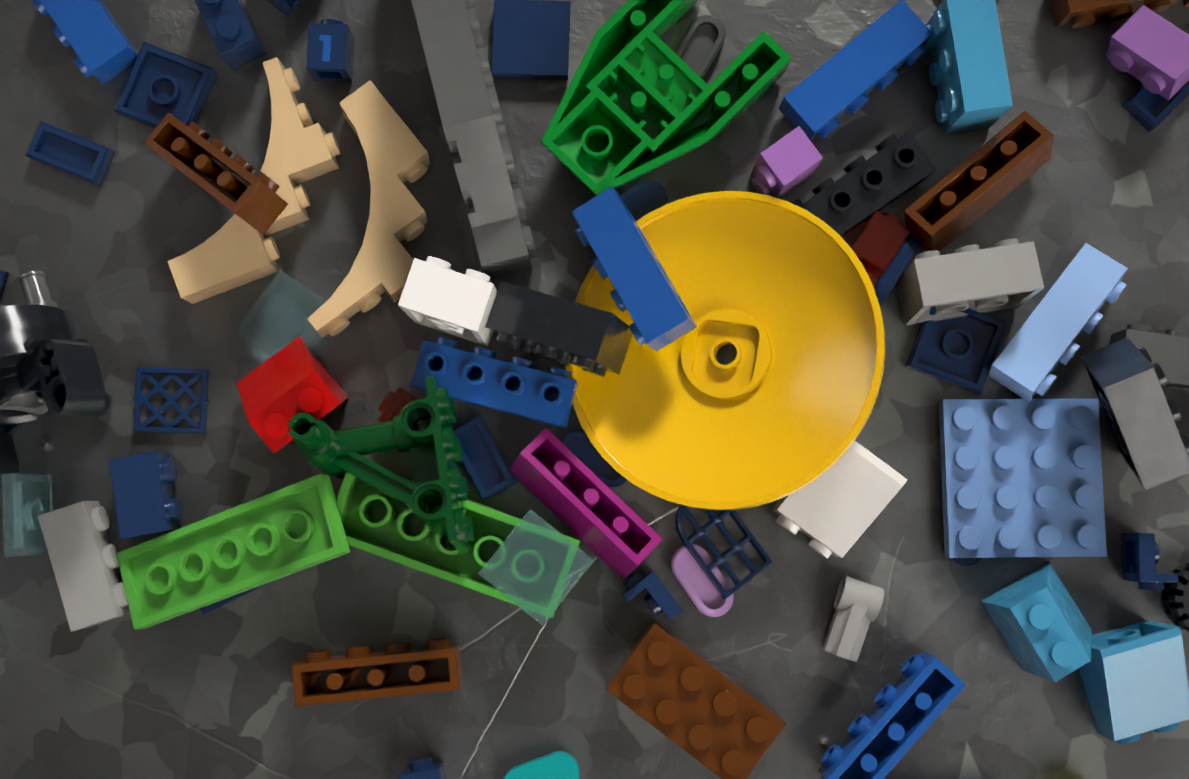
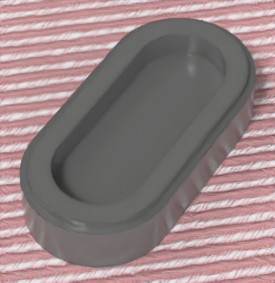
M710 15L697 17L691 22L674 51L701 79L705 78L724 45L726 30L723 23L718 18Z

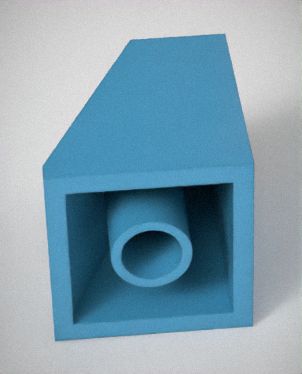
M1047 561L981 601L1023 671L1052 682H1057L1091 661L1092 630L1051 562Z
M1142 620L1092 635L1091 661L1078 669L1100 735L1116 741L1117 744L1132 743L1141 738V733L1151 730L1158 733L1172 731L1179 728L1178 722L1189 719V688L1180 627Z

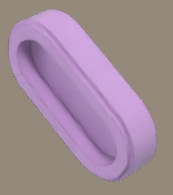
M692 544L707 565L713 561L702 547ZM684 545L676 549L671 557V570L697 609L709 617H719L727 613L733 604L734 595L731 594L728 598L723 599ZM717 566L712 569V573L726 592L730 590L731 586Z

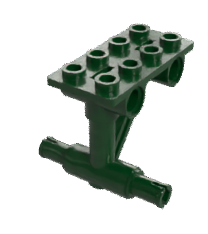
M434 376L425 377L428 398L408 403L403 407L400 415L393 417V421L333 431L326 422L314 419L307 413H299L291 418L288 427L292 431H289V434L295 439L296 447L308 458L311 466H317L322 472L335 475L339 479H344L345 474L348 473L412 508L413 512L432 532L438 535H448L449 542L460 554L470 552L468 541H474L475 537L472 519L470 516H466L462 501L469 500L466 479L464 476H460L456 463L463 461L459 437H455L451 423L457 422L453 398L449 399L446 386L440 387ZM398 449L399 452L409 451L414 483L362 455ZM442 505L440 510L432 514L437 506Z

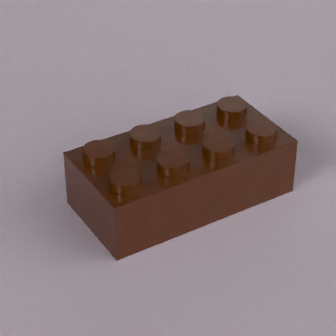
M654 620L651 621L606 682V690L721 779H746L786 725L779 715Z

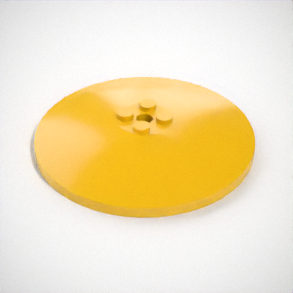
M719 191L693 195L668 203L637 220L638 226L697 327L657 352L646 343L641 346L634 335H632L620 374L606 371L605 377L583 371L581 367L569 363V366L565 365V369L572 372L571 379L578 382L572 405L590 442L599 454L632 484L652 495L692 508L737 510L756 507L793 494L818 479L848 451L861 433L877 399L884 371L885 330L882 312L873 284L854 251L836 231L807 210L779 198L752 192ZM593 265L579 289L575 302L613 313L628 325L634 322L628 310L622 312L614 302L610 292L615 287L609 277L604 280ZM724 345H733L737 350L735 360L727 365L718 363V350Z

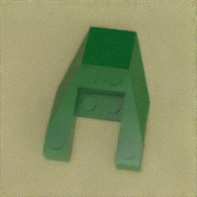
M628 0L596 31L541 143L597 196L611 186L616 189L708 143L759 100L785 74L792 57L766 32L762 31L708 85L660 39L698 0Z

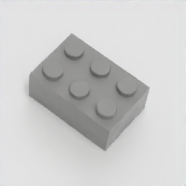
M1015 238L999 241L992 248L980 249L979 245L974 244L957 248L955 253L940 255V252L937 250L920 253L915 256L916 259L906 267L896 282L905 325L923 323L929 320L938 321L964 317L968 314L960 311L968 308L980 313L1017 309L1044 289L1034 241L1019 243V240ZM936 306V314H929L931 307Z

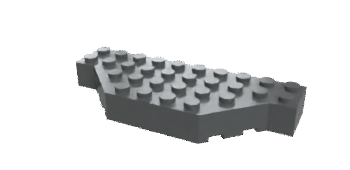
M411 0L443 130L451 155H455L453 165L461 193L463 194L465 204H469L470 209H467V214L483 272L490 276V280L532 270L530 258L537 257L530 226L522 227L521 221L528 220L520 188L512 189L511 186L519 182L473 0Z

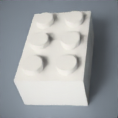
M428 256L426 262L414 258L398 306L417 324L488 347L493 331L488 329L486 324L497 295L494 284L489 282L490 276L472 269H467L465 274L450 269L451 264L449 262L432 256Z

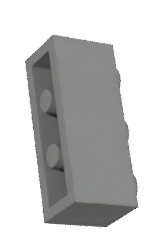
M82 501L38 515L71 632L130 614L124 584L118 568L119 563L116 553L119 551L114 544H111L107 531L110 527L109 516L105 508L100 506L99 501Z

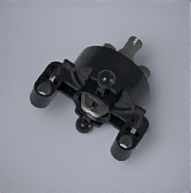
M38 270L26 272L19 277L27 305H0V489L13 488L19 478V462L12 434L24 423L36 421L51 414L99 417L109 412L112 406V397L105 389L93 346L87 342V339L83 338L78 319L70 312L60 309L58 304L52 301L47 274Z

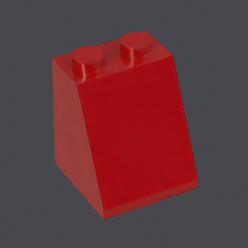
M298 336L236 383L248 422L273 454L294 439L289 434V431H292V429L288 427L292 417L299 413H307L314 419L320 420L348 398L347 394L301 336Z

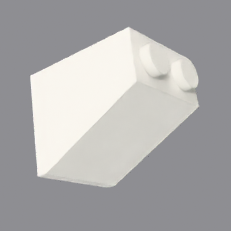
M854 441L848 451L828 471L799 491L779 499L772 510L780 515L776 522L794 535L800 530L812 540L808 546L826 559L831 554L835 557L843 558L908 479Z

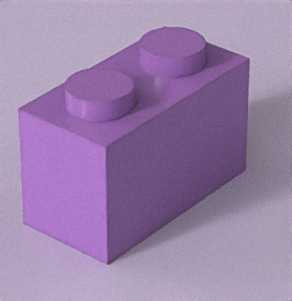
M1143 5L1111 36L1106 58L1119 71L1128 72L1141 81L1148 91L1160 94L1169 100L1189 80V35Z
M798 126L760 153L751 172V175L754 177L751 179V182L758 194L781 199L811 178L823 157L801 127Z

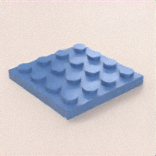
M942 399L938 401L945 558L1107 557L1098 399H1031L1029 402L1025 399Z

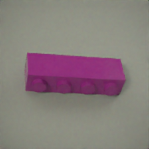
M547 428L520 452L509 469L521 483L622 580L635 570L663 540Z

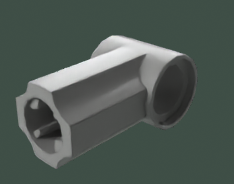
M847 575L843 576L835 594L833 603L835 613L822 649L836 656L857 662L870 622H874L880 612L884 599V589Z

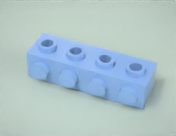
M1085 243L992 364L989 377L1028 402L1036 393L1043 396L1057 378L1052 374V371L1058 363L1061 362L1066 366L1080 348L1075 343L1083 331L1088 335L1092 333L1104 316L1098 312L1106 301L1113 305L1127 286L1121 280L1128 268Z

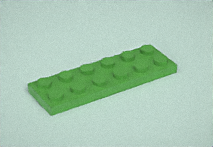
M321 473L116 554L134 630L146 629L348 554L350 549L329 474Z

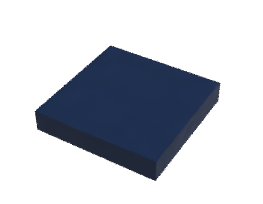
M494 0L492 78L568 80L571 1Z
M143 42L114 112L153 129L159 125L168 112L186 126L191 121L196 123L217 76V72L214 68Z
M936 306L931 307L930 315L936 314ZM968 308L960 311L968 314L964 317L938 321L929 320L921 323L905 367L974 394H981L1008 321Z

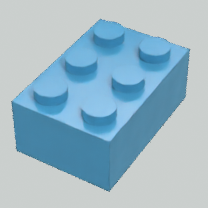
M943 0L926 24L933 33L925 47L931 51L932 62L929 66V78L931 85L936 86L938 100L935 103L937 122L942 123L944 134L989 129L1013 106L996 1Z

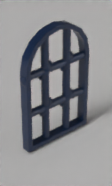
M679 505L675 516L676 531L684 547L688 549L723 599L728 598L745 583H749L756 574L772 563V560L735 510H723L716 515L713 510L705 509L709 514L708 519L710 521L700 527L687 507ZM682 513L693 526L692 531L694 533L689 537H686L682 528ZM730 514L745 535L738 542L735 541L723 524L724 520L722 519ZM715 524L729 542L728 546L730 548L722 554L716 549L707 536L708 532H706ZM699 536L714 555L712 556L714 560L708 565L691 544ZM748 541L764 561L757 568L754 567L743 552L744 548L742 546ZM735 551L751 572L741 581L727 564L728 560L726 558ZM719 564L735 584L727 592L711 571Z

